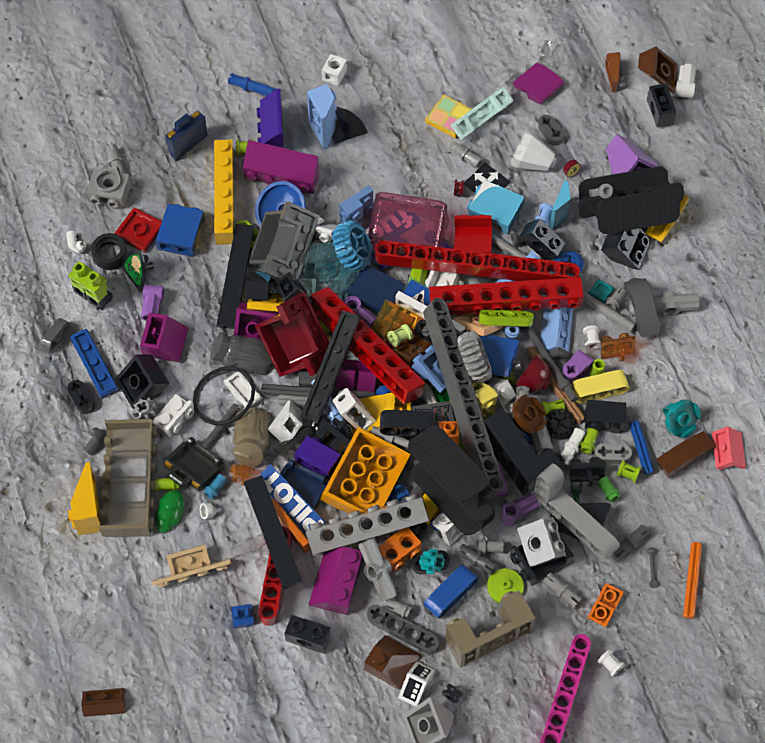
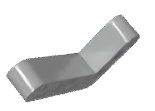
M551 464L537 477L534 491L535 498L602 560L608 559L620 547L618 540L562 490L564 473L557 465Z

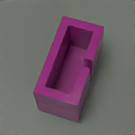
M345 359L336 381V389L348 388L353 390V388H357L358 391H374L376 376L361 361Z

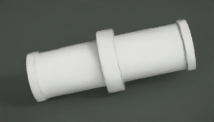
M575 428L569 441L565 442L564 450L561 454L565 459L563 467H569L572 458L578 453L579 445L586 435L583 430Z

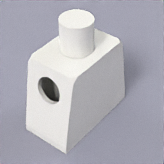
M348 388L340 390L333 399L339 413L356 429L360 427L367 430L376 422L363 402ZM356 410L358 411V413H361V415L358 417H355L354 415Z

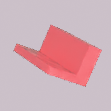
M728 426L712 432L713 443L716 445L714 448L716 468L722 470L733 465L740 469L746 468L741 432Z

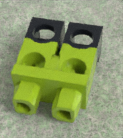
M80 261L73 266L68 277L71 280L74 293L102 310L113 298L112 293L107 290V279Z

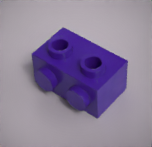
M306 436L294 454L296 463L320 475L324 474L329 479L341 460L339 451L337 452L332 447L323 445L319 439Z

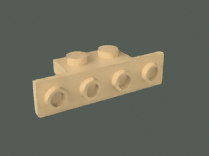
M205 544L166 555L171 575L154 579L152 584L160 588L169 585L171 580L177 579V582L188 580L189 575L197 574V577L206 575L210 569L216 568L217 571L227 569L228 564H231V559L227 558L210 563Z

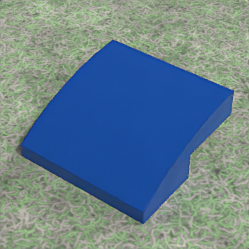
M494 335L481 336L480 339L488 356L492 374L510 378L513 360L517 357L520 341Z

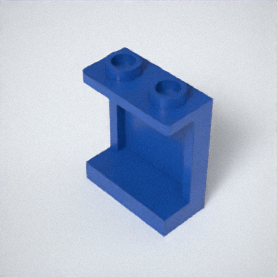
M167 204L156 238L157 249L194 257V244L200 225L205 220L203 210L195 207H183L179 204Z

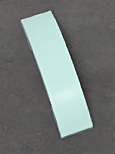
M503 86L450 126L461 140L512 103L513 99Z

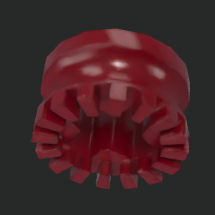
M455 180L454 196L457 194L463 196L464 180L461 182Z

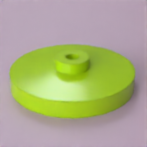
M507 568L493 572L487 583L489 596L499 604L502 596L507 592L513 591L514 593L519 590L522 594L524 589L521 576L514 570Z

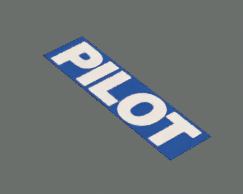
M271 464L259 475L263 476L271 497L278 502L305 533L310 528L309 525L313 523H326Z

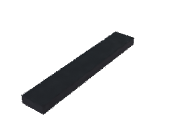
M235 225L217 327L235 328L236 309L242 299L255 229L253 225Z
M342 310L300 416L301 419L318 425L321 422L361 316Z
M263 476L244 481L246 492L282 589L285 590L302 584V579Z

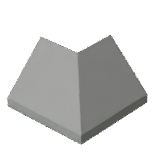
M434 697L428 698L402 715L412 743H438L448 736L454 715Z

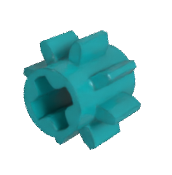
M438 549L423 551L419 559L421 570H426V574L432 575L435 572H441L440 570L445 562L443 554L438 553Z

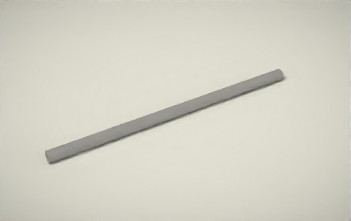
M492 233V244L510 256H527ZM583 291V302L630 332L633 331L636 326L634 322Z

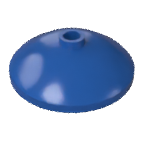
M286 181L274 182L263 189L255 205V217L259 226L261 227L265 212L283 210L286 201L306 209V201L302 191L296 185Z

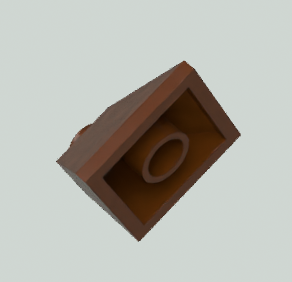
M657 46L640 53L638 68L658 84L667 83L669 92L675 93L678 64Z
M384 635L375 644L365 660L364 670L401 690L408 672L421 655Z

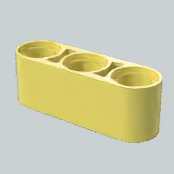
M623 370L585 377L571 383V388L578 398L576 400L578 404L587 403V399L600 400L621 395L630 389Z

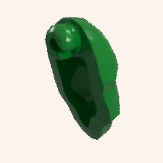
M178 490L167 492L158 503L154 517L158 530L161 533H167L174 526L179 525L185 509V501L183 495Z

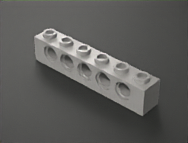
M411 494L406 496L404 501L399 502L398 499L386 502L387 506L379 508V505L368 507V511L360 513L358 510L348 513L349 517L341 519L340 516L329 519V523L321 524V522H316L309 525L310 528L307 529L306 534L312 554L314 555L429 521L430 517L423 495ZM402 507L410 508L411 515L403 516L400 509ZM385 512L390 513L392 520L390 522L383 521L381 514ZM364 518L371 519L373 526L369 528L364 527L362 520ZM343 525H352L353 532L346 533L343 530ZM327 529L332 530L334 538H326L324 531Z

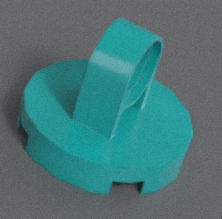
M682 399L676 403L671 402L663 408L664 415L666 416V429L670 434L685 438L691 435L698 427L695 424L697 419H701V410L696 403L688 399Z

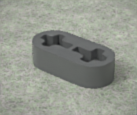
M542 115L538 120L540 132L551 145L558 146L562 144L564 140L562 128L552 116Z
M62 318L57 319L43 338L41 347L52 352L67 333L70 323Z

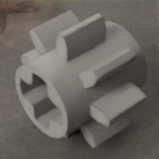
M140 398V401L133 405L136 410L133 412V415L138 417V419H153L157 416L154 411L157 409L155 403H152L150 398L147 400Z

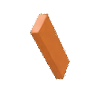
M271 499L280 524L290 530L292 539L305 554L310 550L308 539L275 499Z

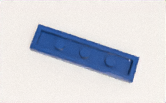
M87 328L70 335V340L101 399L119 391Z

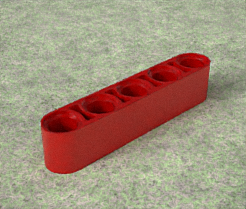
M282 526L291 550V532L287 527ZM270 554L259 605L260 620L266 626H272L277 622L283 594L279 578H271V575L276 573ZM270 592L277 593L273 598L267 596ZM266 611L273 612V615L270 617H265L263 614Z

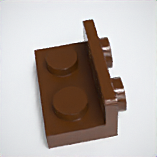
M417 335L394 348L393 351L411 368L414 364L413 359L420 353L425 355V350L432 343Z

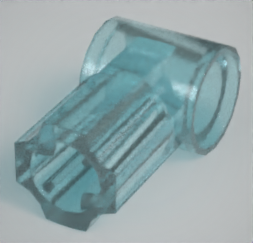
M344 268L339 276L329 283L328 287L344 301L347 289L351 283L354 284L357 280L358 273Z

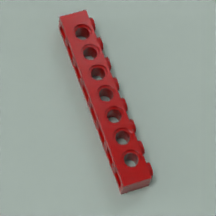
M581 277L429 287L430 303L435 298L443 299L448 306L450 315L455 314L458 316L468 313L479 314L482 310L537 311L547 308L555 310L563 307L577 308L582 306L583 289Z
M329 287L310 295L311 305L317 318L332 333L335 330L342 310L355 314ZM361 319L349 350L404 405L421 397L425 387L423 379Z

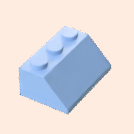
M327 84L307 91L309 124L323 149L328 147L336 128L335 121H337L335 114L337 107L334 102L336 95L333 89H329Z

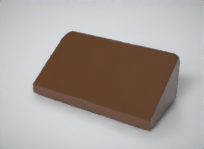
M124 688L83 691L81 703L83 716L125 713Z

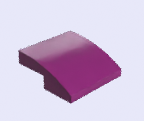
M538 62L513 82L514 88L527 93L528 99L542 104L565 84L557 74Z

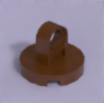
M526 394L515 400L512 411L516 427H521L528 433H536L544 429L547 420L544 421L543 415L546 412L539 400L535 397L530 398Z

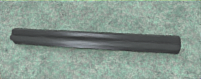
M262 384L261 393L262 395L279 396L280 394L309 396L312 387ZM333 389L331 394L332 399H334L337 396L338 392L343 389ZM350 390L359 399L376 396L374 391Z

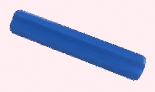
M632 421L629 427L643 473L645 475L653 474L655 469L640 421Z

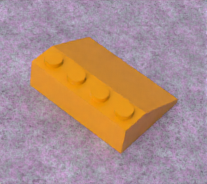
M358 427L320 500L347 513L358 510L360 513L368 511V507L379 505V508L383 507L410 453Z

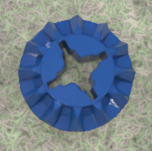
M562 251L555 257L554 261L568 262L570 260L571 263L576 264L580 268L581 273L584 262L578 253Z

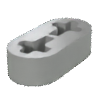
M603 443L597 445L594 452V457H599L601 461H605V464H621L622 460H625L627 463L632 456V450L626 444ZM601 450H604V451H605V453H606V456H605V457H603L602 454L600 453ZM620 451H624L625 457H621Z

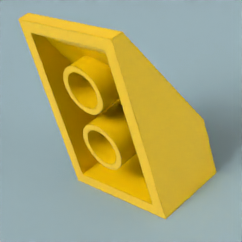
M90 462L85 463L70 502L71 510H68L72 528L77 530L79 536L100 532V526L102 525L96 478Z

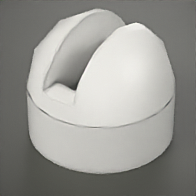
M202 503L200 505V515L203 519H209L216 515L217 509L214 504Z

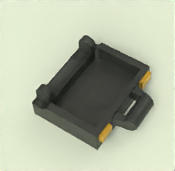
M192 436L187 441L182 442L164 459V466L171 471L169 478L180 487L189 484L199 492L216 477V474H220L225 467L221 457L218 456L216 458L197 444Z

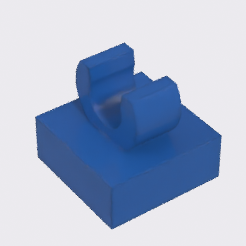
M405 483L393 487L388 497L390 501L398 499L400 502L409 495Z
M252 604L231 607L234 629L254 626Z

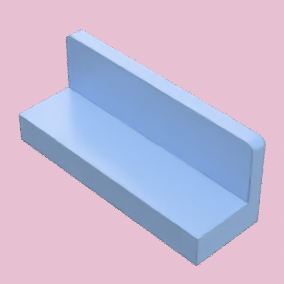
M563 307L555 310L547 308L543 310L540 341L547 352L558 347L569 352L573 308Z

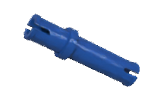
M231 73L230 76L232 77L228 79V84L241 87L244 91L250 90L264 96L277 89L253 81L250 77L245 78Z

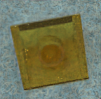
M385 299L371 329L382 340L391 344L387 333L401 328L403 324H407L410 330L413 331L419 315ZM405 340V341L399 343V346H400L401 344L405 343V342L408 341V340Z

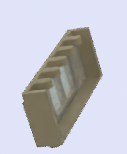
M152 419L105 420L107 436L104 437L106 454L103 456L105 472H103L104 490H102L101 535L102 537L150 536L151 529H154V517H151V510L155 509V500L152 498V492H155V480H152V474H156V462H153V456L157 455V446L154 444V438H157V426L153 425Z

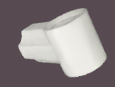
M685 64L680 67L679 80L675 90L676 97L693 99L696 68L692 64Z

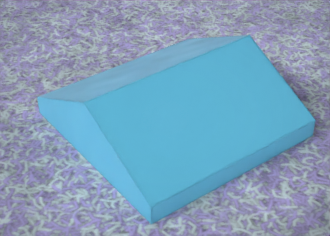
M564 181L552 208L549 226L552 230L568 218L571 200L568 181Z

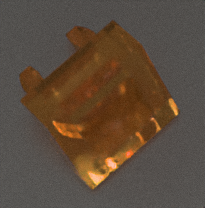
M238 463L231 465L229 473L234 474L231 482L235 483L237 477H241V485L244 486L243 482L253 476L255 469Z

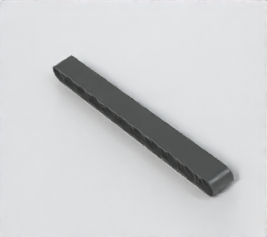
M435 298L424 309V318L466 453L488 477L487 487L479 492V494L485 499H490L503 488V480L470 376L459 351L458 338L448 306L443 299Z

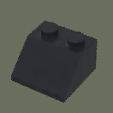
M136 354L115 378L132 409H135L133 405L140 401V398L142 400H147L148 398L153 400L160 396L170 384L152 354Z

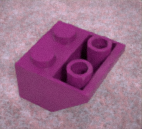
M149 313L140 343L142 354H152L156 359L180 362L188 327L167 315Z

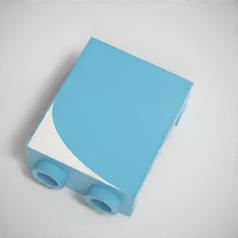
M484 180L483 184L477 187L474 200L471 199L468 203V215H492V223L501 226V232L509 234L524 206V196Z

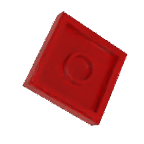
M134 207L114 234L122 237L126 244L146 253L157 238L162 221Z

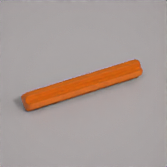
M692 542L690 547L683 617L687 619H693L695 616L702 544L699 542Z

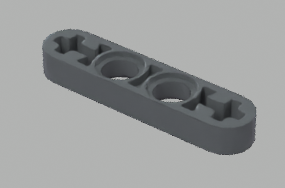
M373 605L368 609L367 619L375 627L425 654L431 655L438 650L439 640L434 634L380 605ZM377 611L380 612V617H382L383 619H385V616L387 615L388 617L385 620V624H382L383 619L379 617L373 619L372 613H376ZM391 620H396L400 626L393 630L389 628L388 623ZM415 630L418 635L415 639H409L406 636V632ZM421 635H424L423 640L426 642H430V640H432L434 647L430 646L429 648H426V643L422 640L420 644H418Z

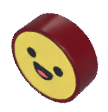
M576 159L570 160L563 167V173L567 177H573L579 172L581 164Z

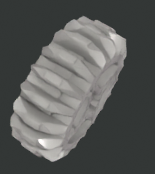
M471 331L458 336L459 351L473 382L482 383L492 377L491 366L479 335L475 331Z

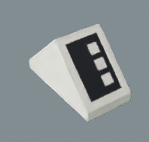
M416 662L406 676L398 699L415 707L419 705L435 670Z

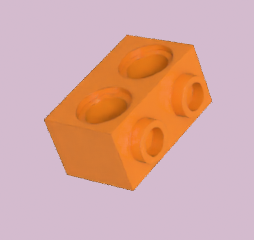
M409 527L400 529L378 547L382 557L390 562L391 572H393L394 570H400L410 558L413 559L416 555H419L422 543ZM405 542H409L412 544V546L406 548L402 544ZM394 554L397 557L395 559H388L387 555Z

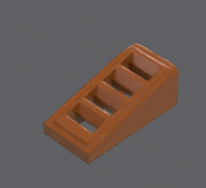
M620 52L607 53L605 68L612 92H616L618 87Z

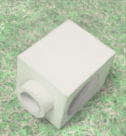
M330 54L322 69V80L339 86L347 71V60Z

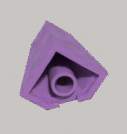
M616 134L606 148L612 174L659 166L629 139Z

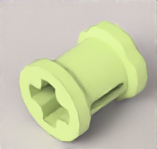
M403 324L401 328L387 333L389 342L393 347H397L399 343L413 338L412 331L407 324Z

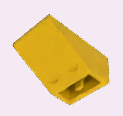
M393 393L360 399L376 420L365 430L371 433L373 426L380 428V413L382 411H411V402L404 405ZM356 410L354 415L355 417H358L361 415V413H358V411ZM353 425L351 429V436H353L357 430Z

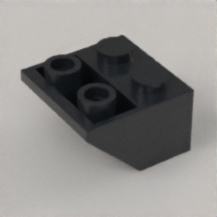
M641 229L607 234L601 251L611 261L638 270L651 239Z

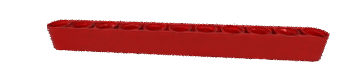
M380 241L375 246V260L382 265L514 281L579 277L580 268L576 264L392 241Z

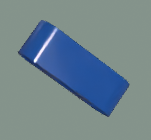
M462 564L425 600L423 605L440 619L476 584L478 577Z

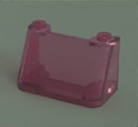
M378 192L374 199L368 232L373 250H375L376 244L380 241L443 247L449 225L448 207L439 200Z

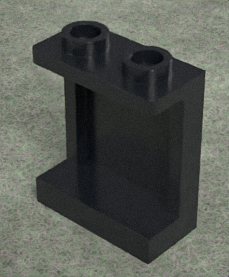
M561 536L566 556L539 566H529L523 545L511 547L509 555L514 565L519 566L523 579L526 582L529 581L531 586L542 581L545 577L547 578L550 572L554 574L573 562L574 555Z

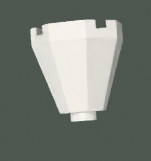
M526 129L513 155L511 165L516 168L548 171L549 167L553 168L557 160L554 157L555 152L533 132Z

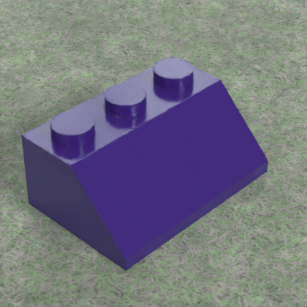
M276 89L261 99L260 108H257V118L261 120V122H257L258 133H261V137H258V142L284 148L280 89Z

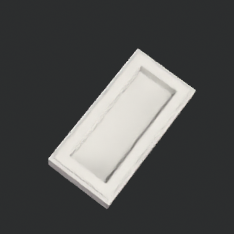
M236 372L224 380V384L241 405L246 408L251 398V385L242 373ZM256 390L251 407L262 401V397Z

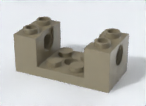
M519 590L514 593L513 591L507 592L502 596L500 602L502 606L499 609V614L504 622L498 624L496 629L490 632L488 630L483 631L478 635V638L475 637L465 617L461 619L455 618L447 624L445 641L460 668L533 631L535 617Z

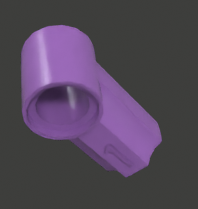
M144 285L142 320L147 322L149 313L159 314L160 304L164 300V286Z
M349 296L345 299L344 303L349 307H355V309L351 310L356 315L361 316L362 321L373 329L378 323V318L361 304L359 298Z
M529 492L513 502L505 503L500 515L501 522L506 526L515 525L517 520L539 508L538 500L534 494ZM506 512H511L514 516H508Z

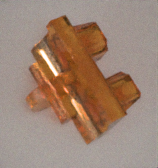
M621 333L618 339L603 336L601 338V358L618 357L619 362L624 361V355L635 354V336L630 337L628 333Z

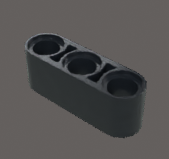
M384 410L380 413V433L387 436L416 437L427 428L437 426V414L430 411Z

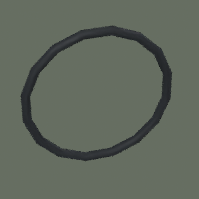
M234 366L220 367L209 372L199 381L193 393V405L196 415L203 422L212 425H227L240 419L249 410L254 401L255 385L252 377L245 370ZM234 370L242 373L248 378L251 385V398L246 408L236 417L227 421L215 422L206 419L199 412L196 404L197 393L202 383L211 375L220 371Z

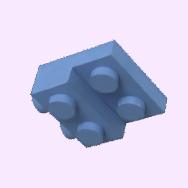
M369 185L339 205L340 223L352 220L360 223L361 226L364 224L363 216H368L374 210L373 189Z
M432 344L425 350V355L420 353L413 359L414 364L411 368L423 381L428 379L441 393L446 389V385Z

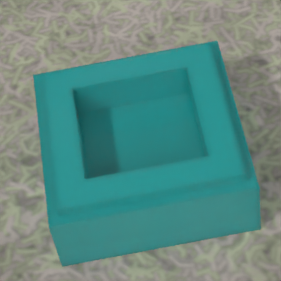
M598 279L588 294L605 303L607 298L613 293L614 288Z

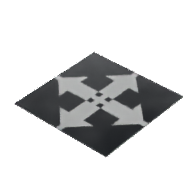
M484 163L464 182V185L475 193L477 187L482 185L484 180L503 188L511 181L487 163Z

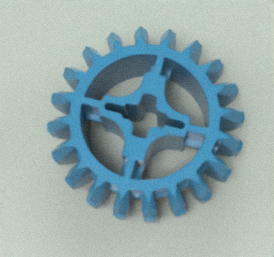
M352 220L342 222L336 226L335 230H333L334 235L332 239L334 242L332 244L335 247L334 251H336L337 257L340 258V263H344V267L350 271L361 270L370 265L373 246H371V240H369V234H366L365 228H362L360 223Z

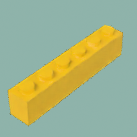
M214 140V235L216 245L232 244L234 236V148L232 140Z

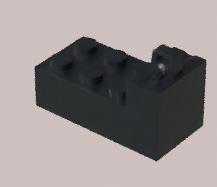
M504 408L484 420L495 457L523 496L535 490L537 477L547 467L555 464L560 468L565 463L561 453H554L551 448L537 456L534 446L532 444L529 445L525 439L524 432L516 427L512 415L506 413Z

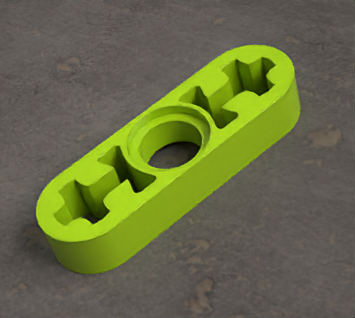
M482 310L479 313V323L490 326H532L534 314L528 311Z

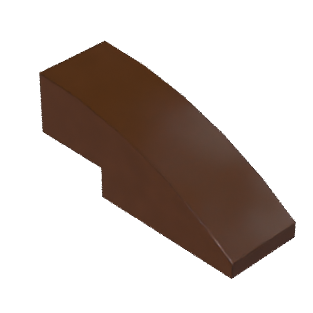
M702 431L658 457L656 462L665 475L670 478L681 469H686L714 449L716 445Z

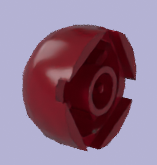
M535 355L515 384V387H528V394L537 393L540 389L545 390L550 383V380H548L550 375L548 364L542 358Z

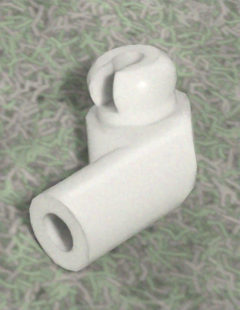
M68 231V247L77 253L85 252L86 243L84 241L83 243L77 241L75 231Z

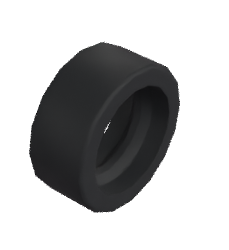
M106 233L98 236L93 241L91 253L98 267L105 270H113L121 266L127 254V248L122 237L117 234ZM113 244L119 246L120 252L114 258L105 259L98 254V251L105 245Z

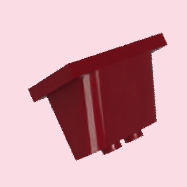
M305 291L276 306L279 314L255 325L280 377L304 368L307 369L309 376L317 374L330 343Z

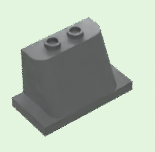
M289 201L285 202L283 210L265 212L248 264L262 268L261 272L279 280L288 272L298 280L320 215Z

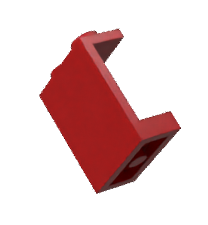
M492 215L454 216L455 242L453 249L492 253Z

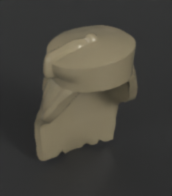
M251 407L240 419L235 421L233 438L235 447H233L232 453L235 455L236 460L246 467H256L261 464L263 454L270 444V431L268 428L271 423L268 411L258 407Z

